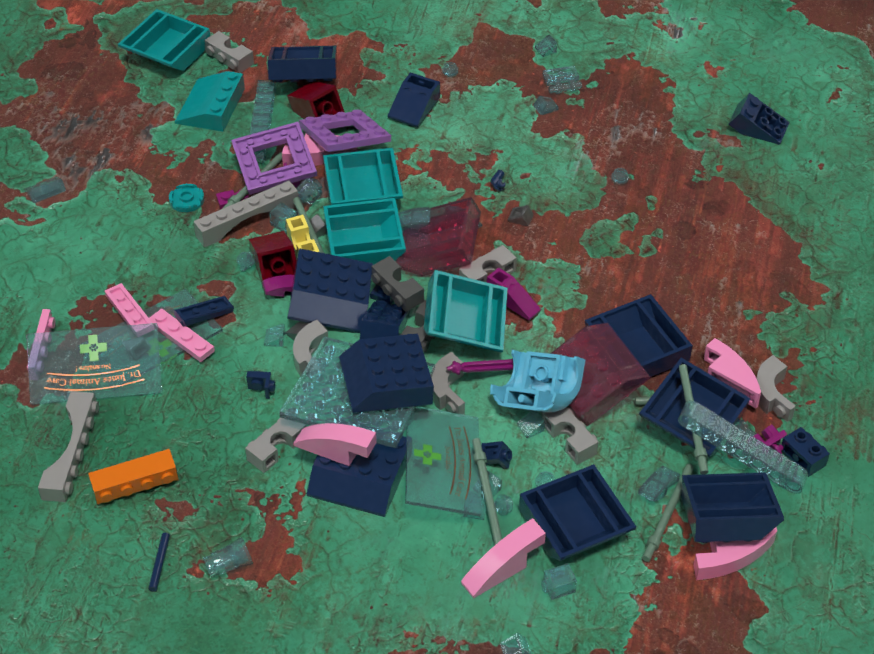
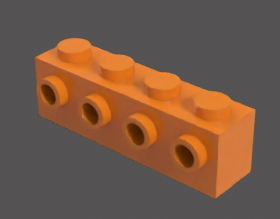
M170 449L88 473L97 504L110 502L123 496H129L136 492L149 490L153 487L179 480Z

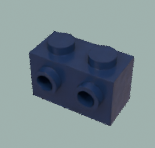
M802 427L783 438L781 444L783 450L781 452L807 477L827 465L830 453Z

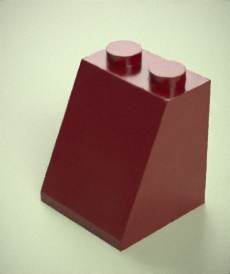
M313 81L287 95L292 111L303 119L345 112L336 85Z
M285 231L249 239L252 258L261 282L275 276L294 275L296 264L294 245Z

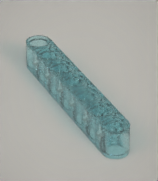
M258 80L249 135L271 128L276 95V82H273V80ZM267 149L254 152L257 163L265 164Z
M691 400L685 402L678 418V422L683 427L756 472H766L769 480L787 491L795 494L802 492L808 477V472L805 468L701 404Z

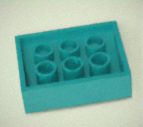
M225 71L197 79L175 120V124L224 132L245 90L243 73Z

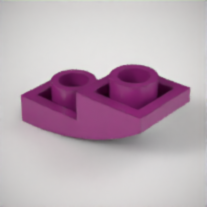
M281 275L263 280L262 285L265 295L283 297L285 291L291 292L294 275Z

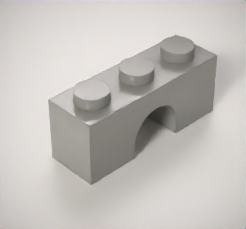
M218 31L205 39L206 53L231 69L242 73L254 64L253 51L242 44L236 48H231L230 37Z
M502 245L482 257H478L471 263L462 266L459 269V276L486 282L487 273H492L497 268L511 274L516 271L517 257Z
M569 407L557 412H542L541 425L553 438L560 434L571 436L566 439L565 452L577 465L597 455L598 440L596 436L586 429L584 423L574 416L573 411Z
M287 413L284 417L279 418L269 429L264 430L262 435L247 445L245 448L247 461L265 473L279 461L278 451L275 446L287 444L294 449V441L301 430L307 427V425L292 413Z

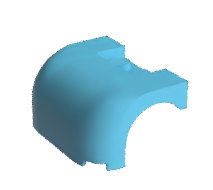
M512 350L513 372L510 380L506 385L496 386L491 384L490 395H493L498 405L536 412H557L569 406L577 396L582 383L586 359L577 356L573 358L558 354L530 351L525 353Z

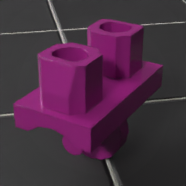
M771 424L761 432L767 441H764L759 433L748 440L753 449L750 453L753 459L767 451L765 453L767 459L779 460L782 457L781 451L783 446L776 444L787 433L785 430L778 432Z

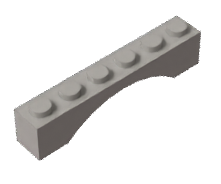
M287 181L193 222L196 237L203 247H207L220 241L234 226L251 216L264 212L285 213L287 212L285 208L288 211L296 208L293 199L298 197V190L290 181Z
M70 392L66 410L73 427L71 440L62 456L43 471L38 486L41 500L66 502L68 495L72 493V482L78 475L79 461L83 460L84 445L88 444V433L93 428L94 415L99 410V402L96 401L94 393Z

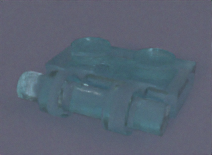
M575 66L543 70L542 76L546 85L550 86L548 88L549 93L559 94L562 91L570 90L572 92L582 88V82H575L579 81V74Z

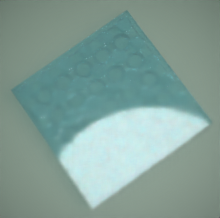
M324 336L279 411L280 418L310 426L330 423L364 428L376 432V442L378 444L396 448L417 406L352 413L339 356L351 347L353 343ZM427 362L428 369L432 377L435 370V364Z

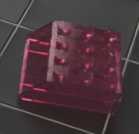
M469 197L407 214L403 231L406 252L396 261L401 266V269L419 276L433 274L434 270L445 271L471 264L481 211L473 198Z
M608 323L585 326L550 353L586 359L580 390L570 404L586 426H589L651 378Z

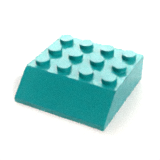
M156 9L118 43V47L184 71L205 51V39L210 37V29Z
M393 148L323 155L330 205L403 198Z
M395 198L323 206L330 255L369 262L374 265L389 256L395 261L406 252Z
M434 270L428 282L423 329L430 336L502 353L504 348L508 288Z

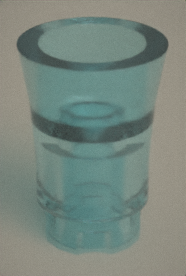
M242 537L203 558L211 578L218 574L222 575L231 570L253 564Z

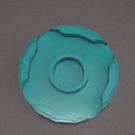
M181 184L174 191L172 189L169 194L170 206L179 212L195 211L204 204L205 200L203 190L197 188V185Z

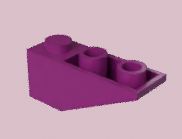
M497 268L487 276V283L508 288L506 307L527 320H531L541 311V308L512 275Z

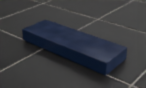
M225 296L176 309L174 310V316L184 327L232 313L234 306Z

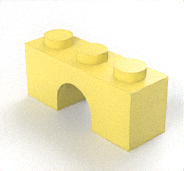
M304 215L286 219L287 235L294 245L296 256H298L299 248L319 252L315 240L310 239L309 227Z

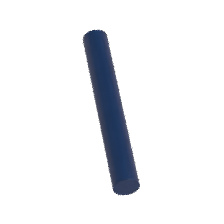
M162 533L148 587L152 592L157 591L170 538L168 533Z

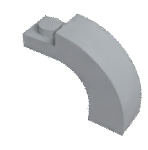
M315 320L303 327L295 337L293 355L298 374L302 376L306 373L307 377L310 380L313 379L318 385L324 382L323 368L312 357V354L319 348L329 344L328 331L318 320Z
M450 352L442 357L432 370L431 378L434 385L433 402L439 410L446 407L449 413L454 414L459 419L465 415V402L451 390L450 385L463 377L464 372L461 371L460 375H457L447 370V367L453 361L460 364L463 362L453 352Z
M772 355L761 364L756 379L761 390L759 407L766 414L774 411L778 417L788 422L793 418L796 406L780 394L775 387L785 379L788 366Z

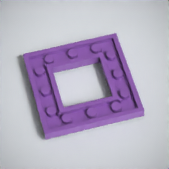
M353 110L348 113L338 112L335 115L324 114L321 117H306L303 120H299L301 129L327 152L391 142V135L361 110ZM353 125L360 132L335 136L329 129Z
M299 122L231 140L249 195L268 190L287 181L294 183L318 176ZM287 143L294 164L261 173L254 152Z

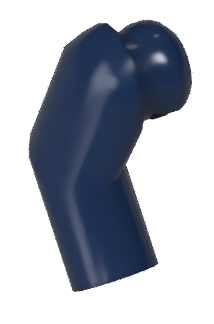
M497 170L490 180L492 186L497 191H502L506 186L505 182L502 183V178L505 175L502 170Z

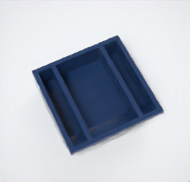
M337 45L271 47L268 57V78L273 80V82L278 83L283 82V80L299 82V79H306L308 82L316 81V79L332 81L333 78H336Z
M299 248L287 319L306 323L318 320L323 326L360 333L361 320L366 314L369 304L371 266L373 263Z
M651 294L585 320L593 349L623 388L673 368L680 358L690 361L693 345Z
M418 333L359 339L339 356L352 413L433 404L434 385Z
M680 358L640 411L639 415L695 449L679 371V365H687L703 447L706 448L707 456L710 458L718 451L743 416L751 398L685 359Z
M334 419L332 424L351 425L376 432L377 443L368 458L356 454L350 466L317 455L312 466L307 496L385 517L412 455V439Z
M594 464L520 494L519 510L526 521L533 518L544 530L546 537L545 543L542 544L549 557L560 561L636 529V525Z
M766 472L682 475L681 498L695 542H750L761 540L784 521L783 513Z

